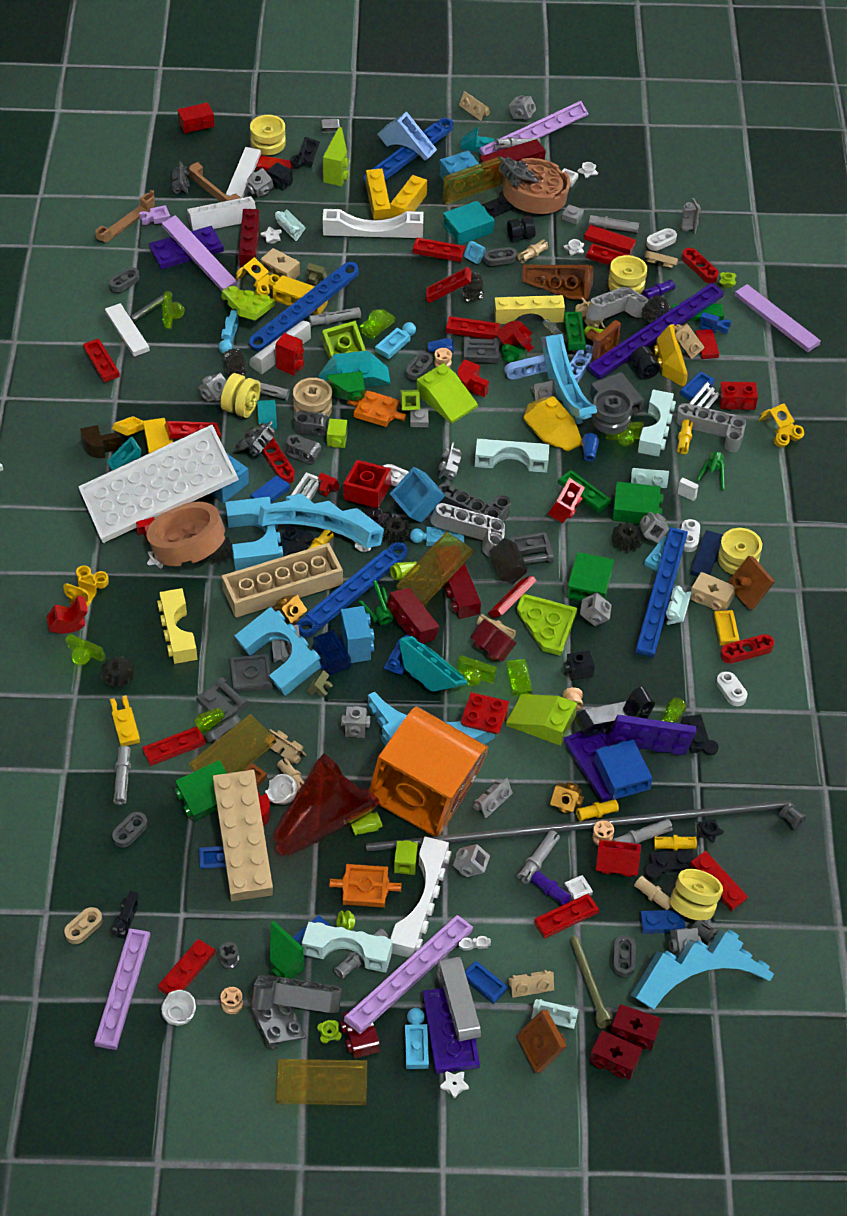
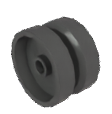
M607 388L599 391L593 399V405H596L597 413L592 414L594 427L600 432L607 434H618L625 431L631 423L632 398L628 393L617 388Z

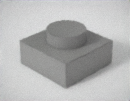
M568 205L562 213V220L577 224L583 216L584 210Z
M428 409L410 410V427H428Z

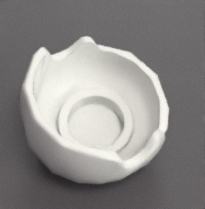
M279 774L272 780H269L268 790H265V794L267 793L269 801L277 805H287L296 797L298 785L293 777L287 774Z
M184 990L170 992L161 1007L163 1019L168 1024L175 1026L187 1024L192 1019L196 1010L194 997Z

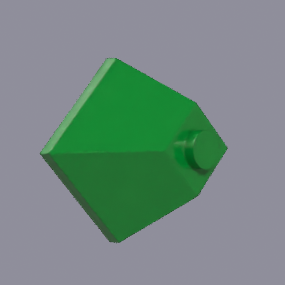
M362 371L327 375L326 382L332 388V396L353 401L365 398Z
M273 921L271 922L270 973L272 976L293 979L304 970V949L283 928Z

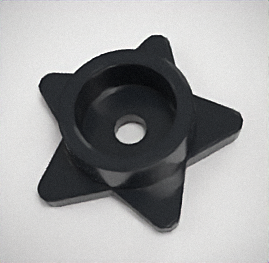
M715 819L698 823L701 829L698 834L699 838H708L714 843L716 836L724 833L719 828Z

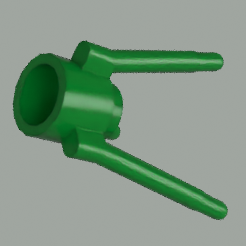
M712 452L709 459L705 461V465L696 479L697 482L700 481L708 467L710 468V473L720 469L721 490L725 489L723 454L720 452Z
M374 580L373 583L381 606L375 609L376 612L374 614L363 601H359V604L364 606L365 611L369 613L374 623L379 622L380 625H386L393 620V615L389 608L386 607L388 598L385 588L382 587L381 594L378 583Z

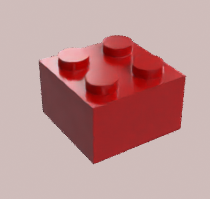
M356 460L343 483L344 500L379 508L391 486V468Z

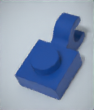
M703 312L699 329H712L713 333H716L718 330L727 334L731 321L727 319L719 321L718 316Z

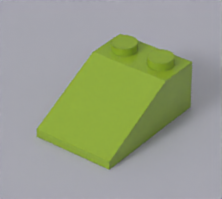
M338 127L323 156V182L342 187L344 181H347L349 177V171H347L349 158H347L342 127Z
M356 321L322 330L321 340L329 360L333 354L366 351Z
M444 363L417 379V390H419L420 398L451 424L478 407L477 402L456 373Z
M521 694L506 722V726L561 746L575 719L577 702L561 696Z

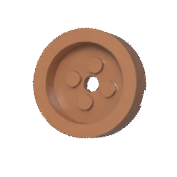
M537 158L521 159L527 165V169L535 174V178L539 183L522 179L521 184L516 187L505 177L503 194L507 201L513 206L530 213L547 214L560 210L566 204L570 188V178L566 171L562 172L559 170L558 165L547 160Z
M190 502L159 515L150 524L147 530V539L157 561L168 566H182V562L192 560V563H195L214 553L222 545L226 530L215 506L206 502Z

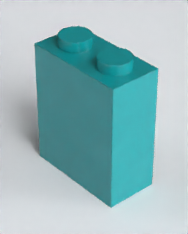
M478 201L443 213V226L458 245L493 233L494 218L487 213L485 207Z

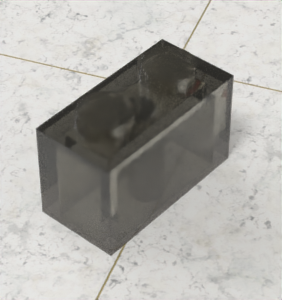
M503 538L489 550L492 558L491 562L496 567L497 576L501 581L513 585L528 572V568L515 542Z

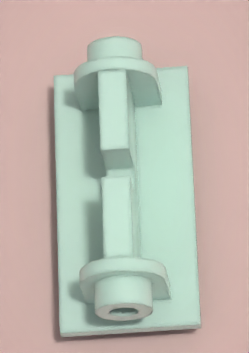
M287 209L285 212L277 211L275 213L277 223L297 241L306 227Z
M632 468L631 483L667 488L669 471Z
M680 586L672 589V601H670L666 611L667 625L684 621L691 591L685 593Z
M542 999L535 1000L531 1019L541 1010H548L555 1025L574 1029L579 1009L542 1001Z

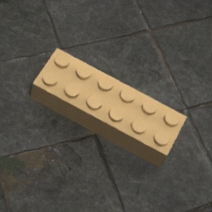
M329 543L222 575L223 591L235 618L277 605L276 602L282 597L298 595L301 598L343 584V569Z
M254 770L213 775L231 902L272 896L273 885Z

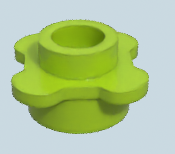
M729 272L720 273L721 279L719 283L723 287L731 288L736 285V274Z
M347 910L345 913L340 911L336 919V925L351 931L355 925V917L351 914V911Z
M328 1020L318 1025L317 1029L321 1033L320 1040L322 1043L341 1039L342 1034L338 1030L339 1023L337 1021Z

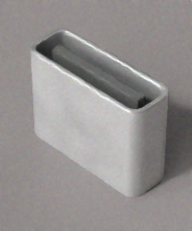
M339 119L321 120L322 132H336L338 127H340Z

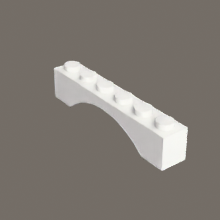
M324 209L323 235L423 238V212L407 211L391 219L364 220L351 216L340 209Z
M424 837L419 852V866L425 880L424 893L415 909L407 917L395 924L391 936L392 954L410 958L422 947L423 939H421L422 933L426 934L429 924L426 920L428 915L432 916L435 905L432 902L439 895V880H444L446 872L444 865L445 863L449 864L451 858V851H448L449 842Z

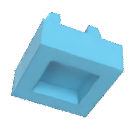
M469 241L464 257L479 264L484 257L486 248L474 241Z

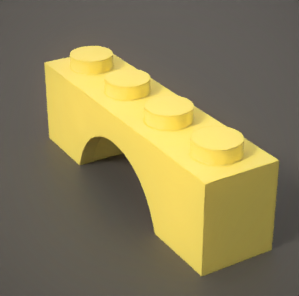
M563 295L495 298V323L507 324L508 322L515 321L521 315L530 313L542 316L546 323L564 322L565 305Z
M183 589L160 592V600L157 601L159 612L163 611V615H160L162 627L166 626L167 629L164 630L165 641L170 643V645H167L169 657L173 656L174 664L197 660L193 633L185 632L176 626L177 622L187 615Z

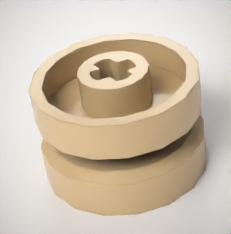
M306 378L299 381L293 389L294 413L298 411L321 412L329 417L332 413V388L329 383L319 378Z

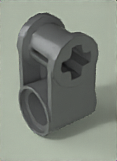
M298 411L294 415V431L300 435L325 436L327 434L326 424L329 418L325 413Z
M295 434L287 437L286 443L288 447L286 455L290 458L311 465L322 451L321 445L316 441Z

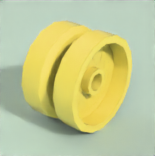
M262 115L252 120L250 124L252 148L261 150L262 155H274L284 150L286 146L285 123L281 118L274 115Z
M630 255L618 256L613 259L610 264L608 278L610 291L621 287H628L641 294L645 288L647 265L640 258Z
M233 373L223 388L221 395L222 410L230 413L236 412L237 415L244 418L251 416L260 397V382L252 378L246 379L243 375Z
M733 528L727 531L721 539L718 555L720 567L725 572L734 575L748 556H753L759 562L762 550L760 537L755 532L746 528Z
M697 869L682 870L677 877L676 887L673 889L670 897L671 906L678 913L690 919H711L723 892L722 884L717 878L707 872Z

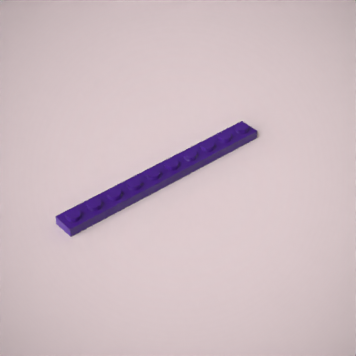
M710 283L590 363L588 370L599 380L630 360V355L635 349L642 346H651L669 325H682L721 299L724 292L713 283Z

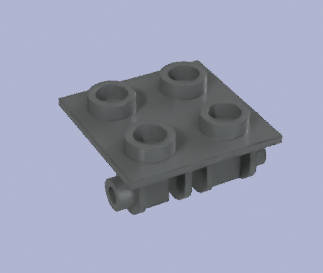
M499 157L502 161L499 164V170L513 186L518 187L522 179L539 183L535 178V174L527 169V165L524 162H517L509 157L507 159Z
M273 422L261 423L256 428L251 427L245 433V438L236 443V448L232 453L234 454L249 448L253 456L259 455L266 447V444L275 436V429L270 427Z
M273 1004L268 1010L251 1008L254 1014L253 1019L259 1027L258 1030L261 1032V1036L265 1038L266 1047L270 1048L271 1051L278 1049V1044L281 1042L306 1038L292 1007Z

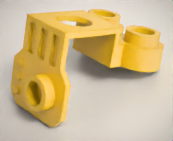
M254 257L236 272L237 277L235 280L238 281L246 273H249L256 280L254 284L256 287L255 294L268 295L270 289L273 290L280 277L276 274L269 276V271ZM257 265L260 267L261 272L254 273L251 270L252 266Z
M785 403L762 412L761 417L758 419L760 422L773 416L778 425V428L775 430L777 435L774 437V444L779 448L785 447L790 439L799 441L804 436V429L801 426L793 425L795 421ZM783 411L787 416L786 420H780L777 417V413Z
M83 565L76 569L79 587L66 583L63 585V589L69 599V604H72L77 596L85 597L86 605L89 606L97 594L96 589H103L108 585V574L99 571L93 575L90 567Z

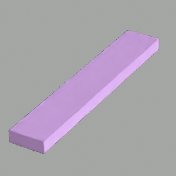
M176 215L162 223V227L221 291L228 286L237 285V281Z
M748 284L735 291V297L805 351L809 352L820 345L821 340Z
M129 928L94 1042L96 1047L117 1050L150 939V932Z

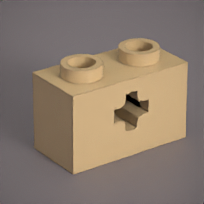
M274 248L260 259L261 264L269 271V276L276 274L279 277L284 275L296 279L300 275V262Z
M701 572L692 586L690 599L715 611H726L734 598L736 588L732 584Z

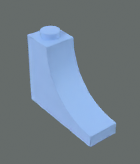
M407 112L387 124L377 134L387 147L394 144L406 146L419 154L424 161L437 150Z

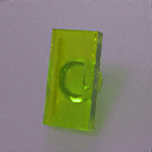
M164 292L162 301L163 323L165 328H171L172 319L181 318L185 310L181 303H172L171 292Z
M384 309L373 310L369 315V319L359 326V331L372 339L393 324L395 317Z
M631 422L629 427L621 433H606V439L618 440L621 445L629 446L635 439H640L644 424L643 422Z
M72 634L67 635L65 640L69 648L73 649L71 657L74 663L77 665L87 664L90 661V657L101 662L104 661L106 655L102 647Z
M460 655L457 670L464 674L467 684L477 686L482 680L494 684L497 667Z
M526 659L507 661L506 666L512 695L532 694Z

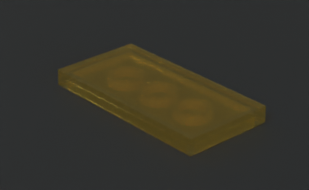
M497 157L444 176L443 202L447 205L502 185L503 174L499 170V164L502 163L500 158Z
M446 531L396 587L399 590L410 588L423 606H425L474 551Z
M250 714L188 764L195 772L220 760L227 773L241 772L277 741Z
M278 1059L276 1104L366 1105L367 1060Z

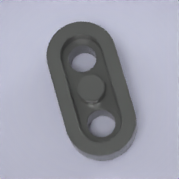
M511 247L491 249L484 253V262L489 266L511 264L517 260V251Z
M129 267L111 277L109 280L110 289L114 292H122L137 283L140 279L138 269Z
M426 352L417 354L407 366L406 376L410 380H417L425 375L432 367V355Z
M235 714L204 736L208 742L213 741V743H217L224 738L223 734L229 731L231 733L239 728L240 725L238 723L241 720Z
M133 812L114 829L112 838L116 846L121 848L130 846L147 829L148 823L145 814Z
M622 935L614 943L613 970L620 977H629L635 970L636 943L630 936Z

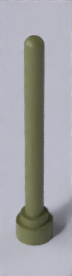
M572 936L570 939L597 1010L596 1023L599 1028L610 1027L614 1022L613 1015L604 1007L579 938Z

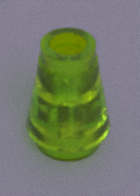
M673 697L672 700L668 701L662 721L676 723L686 711V703L680 698Z
M221 707L198 714L194 721L201 732H208L225 718V714Z

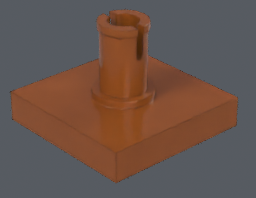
M617 320L613 321L601 333L593 328L587 332L586 338L593 341L591 363L618 345L621 323Z
M748 556L728 583L736 588L735 594L748 609L754 610L776 581L753 556Z
M541 1010L517 1035L535 1073H542L567 1047L564 1035L559 1033L548 1010Z

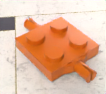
M367 390L365 398L358 401L348 400L347 402L348 405L356 407L354 411L355 418L387 427L394 418L401 421L406 419V414L397 412L400 400Z
M346 864V873L343 879L330 878V887L342 888L343 905L385 907L388 891L401 892L402 883H389L388 867Z

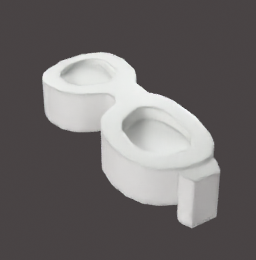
M479 936L477 939L473 938V941L471 938H463L459 942V949L463 951L472 950L473 948L486 949L491 945V940L486 936Z

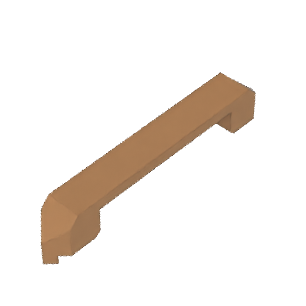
M199 162L190 165V178L218 201L225 202L241 198L237 194H232L229 197L205 179L203 177V166Z
M150 190V193L140 197V206L108 229L104 226L95 230L96 239L107 243L139 220L140 212H150V208L155 206L154 190Z

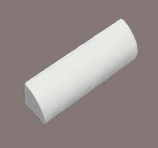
M250 196L187 209V214L192 231L211 225L213 229L241 224L243 209H256L255 201Z
M301 321L286 333L303 340L304 344L311 339L310 323ZM279 338L254 355L249 361V366L260 374L276 364L275 343Z

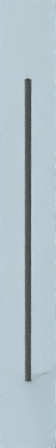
M791 800L451 834L429 838L455 843L548 833L550 830L561 832L594 828L595 824L602 820L610 822L613 826L658 822L665 819L677 820L783 809ZM424 837L366 843V852L396 849L397 841L404 840L418 842V846H422Z

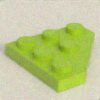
M228 286L221 294V298L228 300V305L232 309H237L239 316L252 320H257L275 306V299L270 298V296L257 295L250 290L243 291L236 286Z
M523 594L517 606L518 615L542 651L559 656L562 655L578 608Z

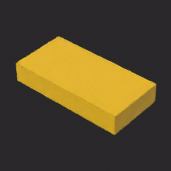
M132 416L113 423L112 429L128 436L144 430L143 420Z
M733 610L714 611L713 616L720 646L740 641Z

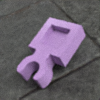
M166 205L150 208V212L143 211L139 213L142 225H147L152 221L154 224L163 223L170 219Z

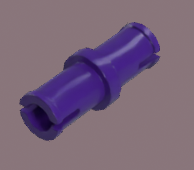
M671 279L661 284L656 283L653 287L643 290L642 295L648 300L656 296H663L664 293L675 289V283Z
M536 871L531 877V882L541 888L545 895L553 897L561 905L569 902L571 895L560 888L555 880L551 881L540 871Z

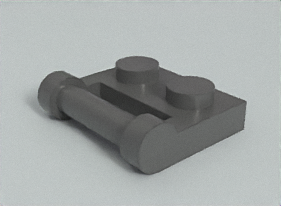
M464 337V360L499 363V338L470 339V337Z
M546 532L510 537L509 543L517 568L523 567L526 564L544 561L548 563L554 562V554ZM543 551H545V553H546V554L535 555V556H529V557H523V558H522V556H521V555L532 554V553H538V552H543Z
M223 677L219 678L213 686L196 697L197 702L220 724L233 715H238L249 705V701L239 696ZM223 690L236 705L232 706L219 692Z

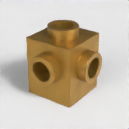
M298 595L282 597L273 608L275 612L279 610L282 613L286 624L290 623L291 625L297 623L300 620L299 617L307 611Z
M559 782L555 786L550 804L559 807L558 810L564 813L574 812L583 803L584 796H581L583 790L579 789L577 784Z

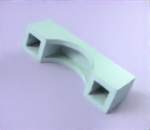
M658 390L652 391L648 415L655 418L657 423L653 426L643 427L638 453L659 457L660 451L665 449L666 439L664 437H668L669 432L667 424L671 425L673 414H670V411L674 412L676 401H673V393Z
M477 439L475 467L493 468L499 461L515 459L524 463L529 471L547 473L549 444Z
M308 922L302 947L304 955L324 959L334 950L349 949L362 957L366 969L386 973L392 954V939H388L385 936L369 935L362 931H350L343 927H331L319 922Z

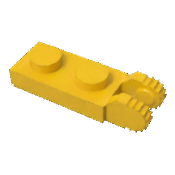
M122 696V704L125 708L122 710H117V703L114 698L110 699L113 711L112 717L120 746L141 743L127 696Z

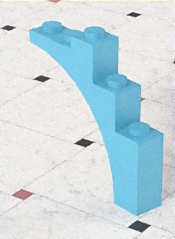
M555 334L541 337L548 379L554 380L557 400L563 402V407L574 418L576 424L583 423L584 419L592 417L593 413H597L596 405L591 404L586 399L576 382L568 360L563 335Z
M303 494L286 496V501L260 506L258 523L261 526L299 524L330 530L356 541L365 548L380 546L384 528L358 508L342 511L330 501L314 504Z
M376 692L368 695L367 708L370 714L376 716L378 724L382 728L381 740L386 746L407 715L392 708ZM461 721L446 722L483 744L495 739V734L464 727L461 725Z
M729 929L727 932L719 930L709 948L699 940L696 943L688 940L678 959L668 951H665V953L657 951L630 996L647 1007L655 1009L661 999L678 983L706 970L720 968L741 969L768 981L772 979L774 973L768 970L770 966L763 961L758 960L756 962L751 959L752 954L741 948L744 943L738 940V934Z

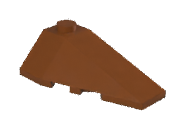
M523 265L522 282L558 295H563L569 299H581L583 297L588 300L593 285V266Z

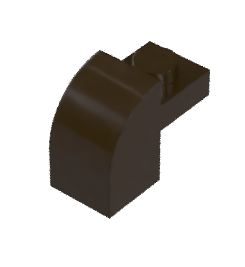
M98 425L80 428L84 450L91 457L105 458V452L115 451L121 447L119 432L101 435Z

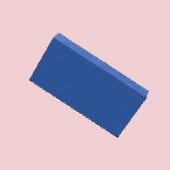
M700 371L680 390V395L691 401L704 384L708 382L710 384L709 387H711L715 379Z
M277 475L252 493L251 499L270 497V502L272 503L290 489V484Z
M477 961L465 970L468 984L492 1004L497 1002L508 991L507 985Z

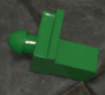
M506 343L502 347L503 360H506L507 363L522 360L528 352L521 344L515 347Z

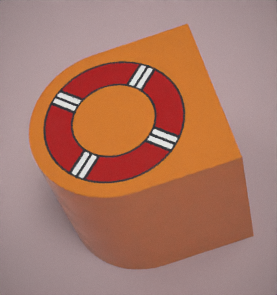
M416 706L409 712L378 756L367 798L428 834L440 836L472 786L487 756L489 747Z

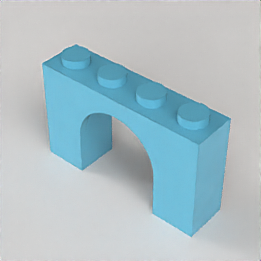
M270 497L225 502L228 528L256 526L266 532L257 541L232 544L235 571L283 557L282 546H278V543H281L280 533L275 530L278 529V524L261 526L258 523L260 506L271 504Z
M270 607L234 636L249 656L273 640H284L292 645V653L289 659L269 675L275 686L286 696L321 668L319 662L321 658L314 649L312 651L308 649L307 646L309 644L302 636L299 638L295 634L297 631L290 623L287 625L284 622L285 617L279 610L275 612Z

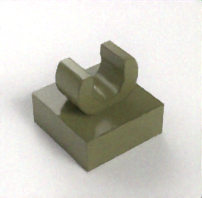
M308 263L306 269L309 280H311L310 284L317 285L319 279L324 280L327 276L325 267Z
M324 670L314 677L305 691L310 695L317 692L321 697L326 696L328 693L323 687L329 690L333 686L329 681H326L329 674Z

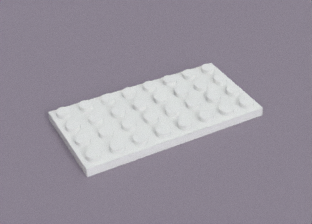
M210 425L78 487L98 534L104 543L137 528V521L151 517L156 519L164 512L195 501L239 480L213 425Z

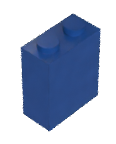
M634 740L622 741L616 745L604 746L596 750L594 762L612 800L651 789L653 778Z

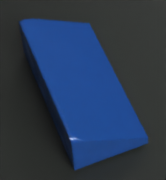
M223 846L199 848L200 869L226 867Z

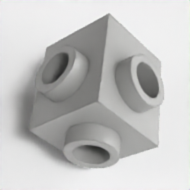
M521 95L515 97L508 105L513 119H529L536 111L531 96Z
M263 168L250 174L247 178V188L257 198L266 195L274 187L271 177Z
M221 372L212 376L208 375L202 380L203 383L198 389L201 391L203 398L208 402L212 400L218 401L221 399L226 379Z
M652 512L645 515L639 525L642 535L648 540L652 539L657 543L661 541L670 528L665 522L666 519L661 514L656 513L655 515Z
M598 593L582 599L580 614L594 626L610 620L612 605Z
M347 706L346 714H342L341 726H345V737L365 738L366 728H370V716H367V708Z
M477 844L459 848L453 866L466 877L482 874L485 872L490 855Z
M697 928L670 930L671 939L669 947L675 956L681 954L688 940L695 943L697 940L702 942L701 937L698 936Z

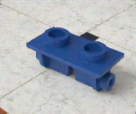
M399 639L384 669L402 675L405 668Z

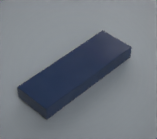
M708 530L705 531L690 575L698 577L701 572L708 575L711 574L720 549L722 534Z

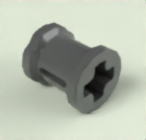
M792 802L788 803L779 813L781 818H785L792 824L791 827L794 830L799 828L807 818L805 814H801L794 808Z
M697 920L692 928H697L698 936L705 940V944L710 945L719 930L716 927L713 929L704 923V920Z
M233 942L223 943L219 949L221 955L220 963L225 969H234L240 962L238 947Z

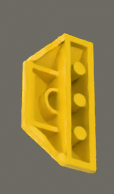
M672 324L657 338L656 345L653 346L654 356H657V361L661 366L662 376L683 387L686 385L688 373L679 342L674 332L675 326Z
M555 396L542 397L528 404L523 419L543 442L563 448L565 451H570L582 445V439L574 418Z

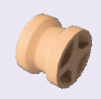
M447 348L437 349L434 354L435 367L444 363L450 368L452 352Z
M567 688L564 690L563 698L577 702L576 711L583 708V701L581 700L583 692L579 688Z
M603 820L595 824L592 839L596 845L599 846V839L612 841L614 834L613 825Z
M228 987L222 991L221 1007L224 1012L236 1014L242 1010V993L238 988Z

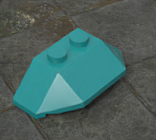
M369 351L333 354L318 375L319 379L326 381L327 375L362 371L365 387L391 384L388 367Z
M413 636L400 639L399 644L404 668L414 679L423 683L427 690L433 692L466 685L467 680L432 649L418 642Z

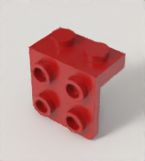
M471 692L461 725L499 734L503 721H506L508 717L509 701Z

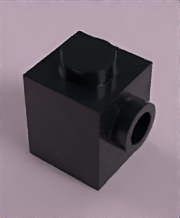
M276 162L267 170V174L271 177L275 188L284 191L293 183L292 169Z
M590 650L567 654L566 662H564V671L566 674H569L571 681L594 676L595 664Z

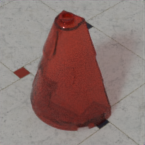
M323 753L317 759L291 807H288L273 836L277 844L275 849L282 856L285 854L290 856L320 842L323 837L344 828L346 825L376 809L380 805L379 799L365 787L362 790L359 789L342 774L338 764Z

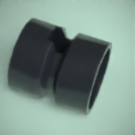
M531 216L523 217L520 221L518 219L507 221V232L510 241H518L522 237L524 239L535 237V223Z
M639 347L630 355V361L641 378L650 379L659 373L661 366L649 347Z

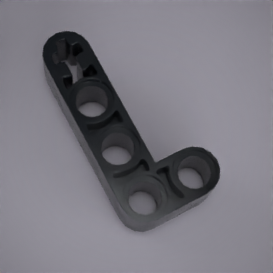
M641 686L631 692L627 701L582 710L575 716V721L585 736L610 732L617 714L648 719L655 706V701L646 688Z

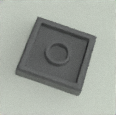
M269 654L230 657L233 690L236 693L273 689L272 680L269 676L271 674Z

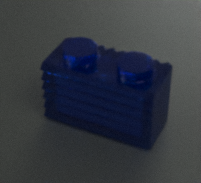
M332 629L317 637H313L311 648L320 656L321 667L323 670H327L329 675L351 667V657L335 630Z

